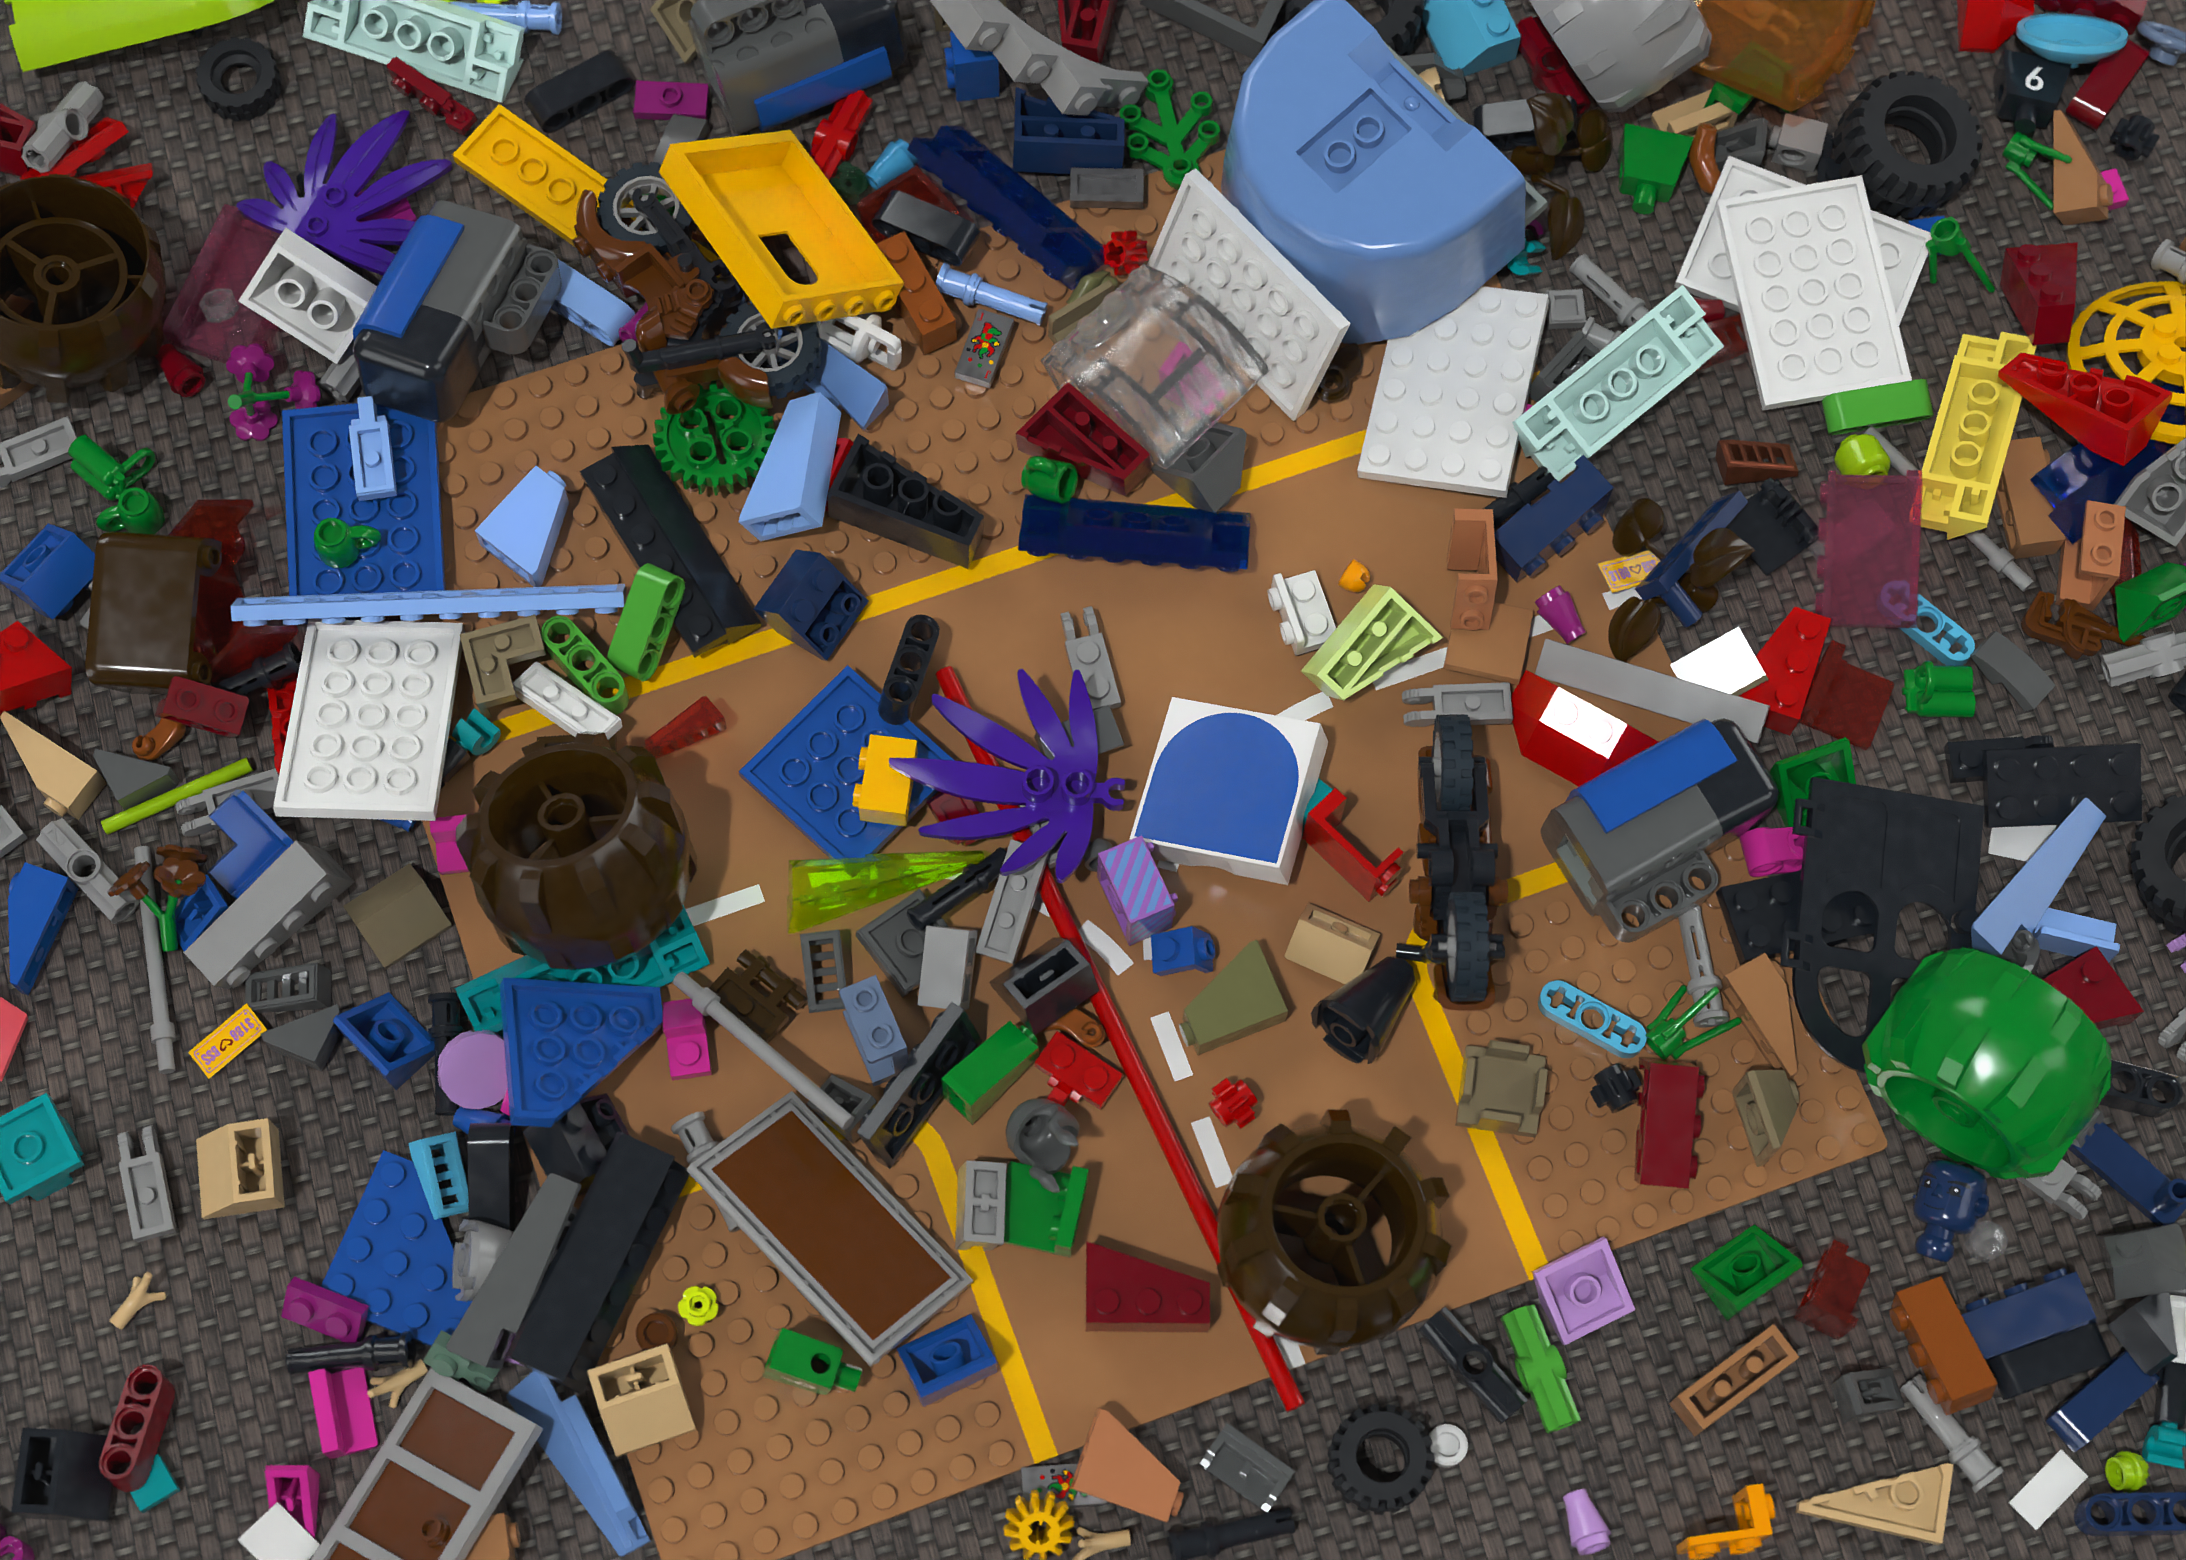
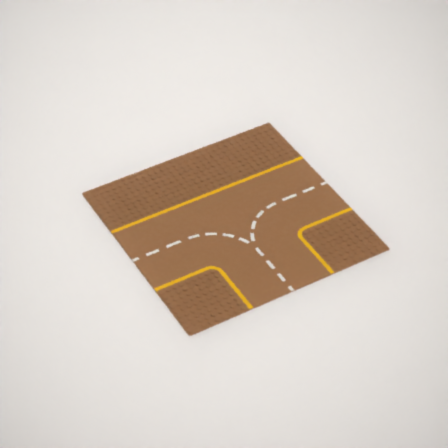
M1226 149L1203 156L1197 162L1199 172L1220 193ZM1163 170L1144 175L1143 209L1070 207V200L980 228L981 236L961 266L950 264L951 269L968 275L973 273L980 274L983 282L1048 303L1040 326L978 303H974L973 306L964 305L963 300L942 293V297L956 319L957 340L923 355L895 304L891 310L872 313L881 317L883 330L900 339L902 360L895 370H890L869 358L856 363L887 386L889 405L865 430L861 429L848 413L842 409L837 438H848L854 442L859 433L868 439L869 445L878 451L883 452L885 450L897 458V463L912 473L917 471L926 477L927 483L940 491L946 490L984 515L983 540L969 569L828 517V511L824 513L822 527L759 541L738 523L740 513L756 478L750 475L747 476V488L743 487L739 482L734 483V493H730L726 486H720L718 496L714 495L712 487L709 486L706 487L702 495L699 494L698 484L695 483L689 489H684L683 477L678 481H672L752 609L796 549L821 553L869 600L827 661L818 658L777 633L755 612L762 623V627L730 645L725 640L695 658L680 634L676 633L672 626L658 667L647 681H640L617 670L625 682L629 695L626 709L616 715L622 722V728L615 733L617 737V752L624 746H643L655 757L666 787L670 788L673 798L683 811L689 837L697 855V872L692 882L689 883L683 905L710 962L709 965L687 974L702 988H709L727 967L740 977L746 969L737 962V958L747 949L754 956H762L770 963L769 968L783 979L789 978L797 985L796 990L807 998L800 934L840 929L846 987L874 975L877 976L905 1041L909 1056L911 1050L917 1044H921L929 1034L935 1017L940 1012H945L946 1009L917 1005L919 987L902 998L855 936L856 932L918 889L927 898L961 875L963 868L970 863L976 865L999 847L1007 852L1010 840H1013L1011 833L979 839L967 846H963L962 843L955 845L948 842L947 839L923 837L919 834L920 827L938 823L926 803L907 822V827L903 826L851 878L740 777L739 771L847 665L878 693L882 694L884 683L905 625L909 618L920 614L933 618L938 623L940 631L929 668L909 720L955 761L977 763L964 735L955 729L932 704V694L945 697L935 673L944 667L952 666L973 711L1006 728L1040 752L1034 738L1036 731L1028 717L1021 697L1017 672L1019 669H1023L1031 677L1051 704L1060 722L1069 720V697L1073 676L1065 650L1066 639L1060 613L1069 612L1074 622L1075 637L1077 639L1089 636L1087 626L1083 620V608L1092 606L1099 633L1103 635L1121 700V707L1111 709L1124 742V746L1098 755L1095 782L1104 783L1110 778H1121L1125 780V789L1112 790L1109 793L1114 799H1124L1122 810L1112 811L1103 804L1093 803V826L1090 842L1101 838L1108 840L1115 847L1130 840L1172 697L1320 723L1328 740V745L1318 778L1330 788L1334 789L1336 787L1347 798L1341 822L1335 830L1375 868L1398 847L1404 852L1400 863L1402 870L1396 877L1398 880L1397 884L1387 895L1381 897L1377 894L1370 902L1351 886L1302 837L1288 885L1234 875L1224 869L1211 866H1187L1153 859L1169 894L1176 893L1178 901L1174 903L1176 916L1173 917L1172 928L1163 932L1193 926L1209 933L1215 945L1213 972L1203 973L1193 969L1164 976L1153 973L1151 937L1128 946L1099 883L1097 872L1090 871L1085 867L1084 858L1075 872L1063 883L1056 881V866L1049 869L1215 1216H1217L1225 1189L1237 1168L1257 1149L1264 1135L1280 1123L1289 1129L1318 1124L1327 1109L1348 1110L1351 1126L1366 1129L1383 1138L1388 1136L1394 1126L1398 1127L1412 1137L1403 1149V1152L1418 1166L1424 1178L1442 1177L1450 1197L1439 1209L1443 1239L1452 1245L1447 1265L1436 1276V1280L1424 1303L1406 1323L1396 1330L1398 1331L1430 1319L1445 1306L1449 1311L1531 1282L1534 1280L1532 1271L1603 1236L1607 1239L1611 1251L1874 1155L1887 1147V1139L1856 1071L1833 1060L1810 1037L1795 1005L1792 988V968L1781 967L1785 974L1786 980L1784 982L1788 990L1798 1073L1792 1080L1798 1090L1799 1103H1797V1111L1779 1150L1765 1165L1756 1166L1732 1095V1090L1746 1072L1772 1070L1741 1022L1740 1025L1686 1051L1676 1060L1687 1061L1698 1066L1699 1074H1703L1705 1078L1703 1098H1697L1695 1114L1701 1116V1132L1699 1139H1693L1692 1155H1697L1698 1158L1697 1175L1695 1179H1690L1689 1189L1641 1185L1634 1180L1636 1130L1639 1129L1641 1106H1637L1636 1102L1616 1113H1612L1607 1105L1598 1109L1590 1094V1091L1593 1090L1592 1087L1597 1085L1593 1077L1615 1064H1620L1625 1072L1634 1068L1642 1083V1086L1639 1087L1640 1090L1635 1092L1638 1097V1093H1642L1644 1078V1070L1639 1069V1057L1661 1058L1651 1050L1647 1043L1637 1056L1629 1059L1620 1058L1545 1017L1539 1010L1538 997L1547 983L1555 980L1564 981L1636 1020L1644 1027L1647 1033L1646 1027L1657 1018L1681 985L1687 987V983L1691 980L1679 920L1677 917L1640 939L1627 943L1617 940L1611 934L1600 915L1592 917L1586 911L1549 853L1540 832L1550 811L1564 803L1570 792L1578 786L1522 756L1513 723L1471 725L1473 755L1484 756L1491 762L1493 791L1488 796L1492 843L1498 844V858L1495 859V876H1499L1500 880L1508 881V902L1497 907V915L1492 919V934H1503L1504 942L1502 943L1505 947V958L1503 960H1492L1489 962L1495 986L1494 1004L1485 1010L1460 1011L1445 1009L1433 997L1435 989L1433 968L1437 964H1425L1423 962L1406 960L1414 970L1416 983L1379 1056L1370 1064H1367V1059H1363L1357 1064L1340 1056L1325 1043L1323 1038L1327 1033L1321 1025L1315 1029L1312 1023L1311 1012L1319 1001L1345 984L1285 958L1286 950L1298 920L1308 903L1380 934L1364 972L1386 957L1396 958L1397 943L1424 946L1427 941L1419 938L1414 933L1413 918L1417 904H1410L1409 882L1410 880H1417L1418 876H1425L1422 859L1416 858L1418 825L1421 823L1418 805V752L1422 747L1433 746L1434 724L1426 727L1404 725L1403 715L1411 711L1433 710V702L1413 705L1405 704L1402 702V693L1414 688H1432L1433 685L1502 683V681L1443 669L1451 633L1450 621L1458 573L1478 574V571L1447 570V552L1454 508L1483 509L1498 497L1358 477L1357 469L1388 340L1358 344L1362 355V366L1359 374L1350 380L1347 395L1337 402H1325L1314 394L1306 412L1293 422L1145 271L1148 261L1139 266L1141 272L1139 274L1114 275V267L1104 265V249L1102 248L1103 245L1112 240V232L1136 230L1137 238L1147 241V257L1149 259L1178 193V189L1172 188L1165 181ZM916 250L934 283H936L944 261ZM1101 270L1108 271L1110 276L1118 280L1119 284L1114 292V299L1131 320L1130 328L1068 364L1048 337V317L1068 305L1066 302L1082 277ZM1496 274L1482 285L1484 287L1502 289ZM817 281L812 282V283H809V284H806V285H812V284L816 283ZM978 309L1014 319V326L991 388L955 378V370ZM837 320L835 321L834 325L855 335L856 330ZM1341 342L1337 352L1349 344ZM881 343L878 349L887 353V346ZM1184 343L1226 392L1207 420L1242 428L1247 434L1240 488L1230 497V502L1216 513L1193 507L1158 478L1152 470L1126 496L1078 476L1075 493L1067 503L1060 504L1041 499L1031 494L1022 486L1021 477L1027 460L1033 456L1018 450L1015 433L1069 382L1150 453L1152 468L1199 420L1157 394L1158 370L1177 344ZM622 344L468 393L458 413L451 420L443 423L437 422L446 590L533 587L480 546L475 530L535 466H538L545 473L549 470L553 471L566 483L565 490L569 500L543 584L540 587L625 584L627 600L638 570L606 521L600 506L580 474L581 470L612 454L611 447L648 444L655 454L656 446L653 442V434L656 431L654 422L661 419L660 408L665 407V394L661 387L653 388L648 398L643 399L637 395V385L634 381L636 372L630 369L629 361L622 349ZM1537 364L1535 365L1532 383L1540 373ZM715 380L717 388L723 389L724 385L721 380ZM711 381L700 384L706 390L709 389ZM1332 382L1324 384L1328 389L1337 388L1336 384ZM803 388L797 393L791 391L786 393L787 397L780 399L772 396L773 408H768V416H773L774 418L773 429L777 430L789 400L809 395L810 393ZM1528 397L1527 404H1536L1533 399ZM704 411L703 413L708 422L709 434L713 437L719 463L725 464L726 461L722 455L721 443L716 437L711 414L709 411ZM724 415V416H722L721 418H722V419H731V418H733V417H735V416H733V415ZM691 424L685 426L684 428L694 429L698 427V425ZM1518 442L1510 484L1521 482L1539 468L1530 456L1525 458L1520 442ZM735 446L731 448V450L741 451L745 449V447L743 446ZM698 456L695 458V460L704 461L709 457ZM1573 469L1569 474H1567L1564 478H1562V479L1559 481V483L1561 484V483H1562L1563 481H1565L1570 475H1572V474L1574 473V470H1575V469ZM671 470L665 471L671 480ZM1548 489L1543 494L1534 499L1531 502V505H1533L1535 502H1537L1539 499H1541L1543 496L1549 493L1550 490ZM1604 514L1603 523L1590 534H1586L1585 531L1575 538V544L1561 556H1558L1556 553L1546 560L1547 565L1532 578L1526 575L1516 583L1496 560L1498 581L1494 602L1534 610L1521 677L1525 670L1535 674L1545 639L1566 644L1564 639L1537 613L1539 608L1535 604L1538 598L1559 585L1564 592L1569 591L1581 624L1586 631L1581 637L1567 645L1616 659L1610 649L1608 640L1610 621L1616 610L1627 599L1634 596L1642 601L1643 599L1636 592V587L1612 593L1598 566V563L1623 557L1613 547L1612 539L1614 534ZM1509 517L1507 520H1505V521L1502 522L1500 525H1498L1497 527H1495V528H1494V532L1497 531V530H1498L1504 523H1506L1511 517ZM1352 559L1363 564L1370 574V581L1365 583L1366 589L1355 593L1338 586L1341 576ZM1315 570L1337 628L1373 584L1388 586L1395 590L1443 638L1434 644L1430 643L1414 653V657L1406 662H1400L1383 673L1382 677L1345 700L1329 697L1301 672L1319 649L1295 656L1291 644L1285 645L1279 626L1283 621L1279 610H1272L1267 589L1271 588L1272 578L1275 574L1281 573L1283 579ZM618 607L617 612L609 614L595 613V608L579 609V613L573 615H558L556 610H540V614L536 615L540 629H542L546 620L553 616L569 618L607 659L608 651L624 607ZM517 611L501 612V616L494 618L478 617V612L462 613L463 617L458 619H440L439 614H423V619L413 622L463 623L464 632L466 633L520 619L523 616H518ZM400 615L384 616L385 619L383 620L403 621L400 620ZM1657 631L1641 649L1627 660V663L1677 677L1670 666L1672 663ZM559 634L555 636L552 642L556 644L564 643L570 635ZM545 645L546 655L509 664L513 682L537 661L580 690L549 656ZM463 647L448 739L451 738L453 741H456V739L452 737V733L460 718L466 722L474 708L480 712ZM589 660L579 663L576 669L586 671L594 665V662ZM1545 679L1658 742L1692 725V723ZM1510 683L1511 695L1517 686L1516 684ZM613 687L607 688L600 696L612 698L619 690ZM518 697L517 700L489 707L491 717L487 719L500 729V738L490 750L481 755H474L468 750L467 753L471 758L440 790L436 818L477 813L479 805L472 789L485 774L490 771L501 774L510 765L525 756L521 748L536 742L537 737L571 734ZM996 757L1000 767L1022 772L1026 771V769ZM938 791L933 797L937 796L942 792ZM973 801L979 813L999 810L997 804ZM422 821L437 865L436 843L430 833V821ZM1739 838L1707 855L1718 874V884L1708 899L1699 905L1701 907V916L1714 976H1718L1720 980L1726 974L1742 965L1739 964L1715 892L1720 887L1768 877H1752L1749 875ZM542 844L535 852H533L530 855L529 859L532 860L540 851V849L544 846V844ZM470 872L444 875L439 873L473 980L524 957V955L513 953L500 941L493 924L477 902L474 886L469 876ZM1693 876L1688 877V881L1694 889L1705 890V885L1701 879ZM998 878L989 883L988 889L982 894H973L951 911L941 916L949 927L978 930L976 947ZM1037 892L1015 964L1053 937L1060 938L1039 892ZM1655 896L1656 903L1664 909L1672 908L1671 901L1666 896ZM1629 913L1622 914L1621 918L1627 926L1639 927L1638 920L1634 915ZM1692 933L1696 957L1699 960L1700 955L1695 933ZM1257 940L1287 1007L1286 1021L1197 1055L1193 1045L1187 1046L1179 1029V1024L1183 1023L1184 1009L1249 942ZM833 943L809 946L810 954L833 951ZM975 953L969 1009L965 1011L983 1042L1008 1021H1011L1017 1028L1021 1025L1027 1028L991 987L989 982L1013 965ZM1790 954L1789 959H1793L1794 954ZM1781 957L1772 958L1770 961L1774 960L1780 965ZM835 960L812 961V969L835 967ZM837 976L813 977L814 985L837 982ZM760 980L752 985L765 998H768L773 992ZM673 981L660 987L662 1011L663 1002L689 999L686 994L673 984ZM838 990L815 993L816 1001L839 998ZM1720 990L1723 1009L1729 1013L1730 1021L1738 1016ZM1686 991L1666 1021L1670 1018L1676 1021L1694 1004L1692 995H1689ZM1819 991L1822 1005L1826 1013L1828 1014L1829 1018L1833 1022V1019L1828 1011L1824 999ZM1557 992L1554 996L1547 994L1551 998V1007L1557 1009L1560 1004L1567 1006L1571 1009L1568 1017L1573 1019L1577 1008L1581 1004L1580 1002L1575 1001L1574 1006L1570 1007L1562 1002L1564 996L1562 993ZM1089 998L1075 1007L1101 1024ZM808 1000L799 1010H796L787 1002L779 1007L781 1011L788 1015L789 1020L768 1043L772 1048L819 1088L833 1074L872 1095L877 1100V1103L880 1101L889 1081L873 1086L843 1016V1011L846 1009L809 1013ZM1590 1009L1581 1014V1021L1585 1027L1598 1029L1603 1025V1018L1599 1012ZM710 1015L705 1016L712 1075L672 1081L667 1041L662 1023L660 1029L584 1097L588 1098L607 1093L631 1137L674 1156V1161L685 1168H688L690 1165L686 1160L688 1153L679 1135H675L671 1131V1126L680 1119L692 1113L702 1111L706 1116L704 1123L713 1141L721 1143L791 1091L805 1105L809 1101ZM1691 1018L1682 1027L1686 1033V1037L1682 1041L1684 1043L1717 1026L1695 1027L1693 1018ZM1611 1020L1608 1029L1602 1035L1608 1038L1610 1033L1614 1032L1622 1037L1620 1043L1622 1046L1628 1047L1630 1043L1637 1045L1632 1040L1633 1032L1627 1030L1622 1035L1612 1030L1616 1024L1613 1020ZM1046 1031L1035 1035L1038 1039L1036 1045L1039 1047V1055L1056 1031H1058L1123 1074L1122 1080L1101 1110L1083 1098L1077 1104L1069 1099L1064 1106L1075 1117L1080 1129L1076 1138L1078 1146H1071L1070 1157L1065 1166L1058 1172L1071 1174L1073 1166L1089 1169L1088 1183L1071 1258L1006 1243L998 1245L989 1251H984L982 1246H972L968 1250L955 1249L958 1169L967 1160L1007 1163V1173L1010 1162L1021 1163L1008 1147L1005 1133L1007 1121L1019 1104L1030 1099H1047L1053 1090L1052 1087L1047 1085L1050 1077L1034 1067V1063L973 1125L942 1097L891 1169L875 1159L861 1137L852 1144L813 1112L973 1279L969 1288L873 1366H870L843 1339L741 1229L729 1232L728 1226L715 1201L689 1175L597 1363L599 1367L644 1352L636 1340V1328L641 1319L648 1314L663 1313L669 1316L677 1327L678 1340L672 1352L696 1430L627 1454L661 1560H780L1018 1472L1023 1467H1031L1083 1448L1096 1409L1101 1408L1108 1411L1127 1430H1131L1270 1378L1228 1288L1222 1285L1215 1260L1106 1032L1102 1044L1095 1048L1085 1047L1064 1031ZM1490 1040L1529 1046V1055L1546 1057L1544 1069H1548L1544 1106L1539 1114L1535 1138L1455 1126L1466 1045L1485 1048ZM1670 1055L1666 1060H1674V1059H1673V1058L1671 1057V1055ZM1225 1078L1231 1084L1241 1079L1258 1100V1104L1252 1108L1255 1112V1119L1239 1129L1235 1122L1227 1128L1223 1126L1208 1105L1209 1102L1215 1099L1211 1089ZM521 1126L522 1131H524L528 1126ZM524 1135L541 1187L547 1176ZM1315 1176L1302 1179L1288 1186L1277 1196L1275 1204L1315 1213L1323 1201L1333 1194L1346 1193L1357 1198L1364 1189L1338 1177ZM586 1194L577 1196L573 1205L575 1208L579 1209ZM1372 1196L1363 1205L1367 1214L1366 1228L1352 1246L1365 1283L1376 1279L1385 1272L1392 1247L1388 1221L1383 1210ZM1330 1227L1333 1233L1338 1234L1336 1230ZM1275 1232L1285 1254L1299 1269L1321 1282L1339 1286L1332 1264L1318 1262L1309 1256L1304 1248L1303 1238ZM1086 1241L1210 1282V1326L1208 1332L1085 1331ZM692 1286H698L699 1288L709 1287L717 1296L718 1313L713 1320L708 1321L702 1326L690 1325L686 1318L680 1316L678 1311V1303L683 1299V1292ZM701 1302L695 1303L696 1309H700L702 1307ZM971 1314L996 1359L998 1372L922 1407L896 1348ZM785 1328L843 1349L841 1362L862 1368L856 1391L852 1392L832 1386L831 1391L827 1395H821L762 1377L774 1338L780 1329ZM1273 1334L1289 1370L1331 1356L1316 1355L1311 1347L1291 1343ZM1353 1347L1343 1348L1339 1352H1342ZM815 1360L811 1361L812 1370L818 1374H823L824 1366L822 1363Z

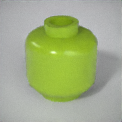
M1853 434L1846 437L1841 442L1834 457L1835 466L1846 483L1855 489L1871 490L1878 487L1886 480L1891 466L1890 457L1879 440L1869 434Z

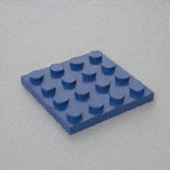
M847 665L739 771V775L852 878L903 827L860 821L859 809L852 805L855 784H862L864 770L858 769L861 747H868L870 734L917 740V758L955 760L910 720L900 725H892L885 722L878 713L881 694ZM913 781L907 822L938 790Z

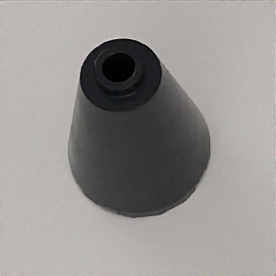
M1386 957L1319 1001L1311 1012V1018L1315 1029L1321 1025L1327 1033L1323 1038L1325 1043L1340 1056L1353 1063L1359 1064L1363 1059L1368 1060L1367 1064L1372 1063L1379 1056L1416 983L1412 966L1402 958Z

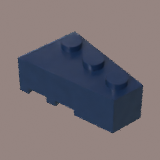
M1016 87L1012 171L1070 174V168L1122 169L1125 119L1092 110L1088 116L1062 114L1050 97L1046 101L1026 95L1027 90Z
M1584 454L1574 462L1576 468L1572 475L1561 484L1557 479L1553 480L1547 486L1550 490L1549 493L1533 505L1527 503L1494 532L1496 560L1516 583L1526 575L1530 578L1537 575L1547 565L1546 560L1555 553L1558 556L1563 555L1575 544L1577 536L1584 531L1586 534H1590L1603 523V514L1614 487Z
M2066 1268L2044 1275L2043 1280L2045 1283L2029 1289L2027 1283H2023L2003 1291L2006 1298L1990 1303L1988 1297L1965 1305L1967 1313L1961 1315L1985 1361L1987 1362L1999 1355L2095 1322L2098 1324L2097 1317L2077 1271L2068 1274Z

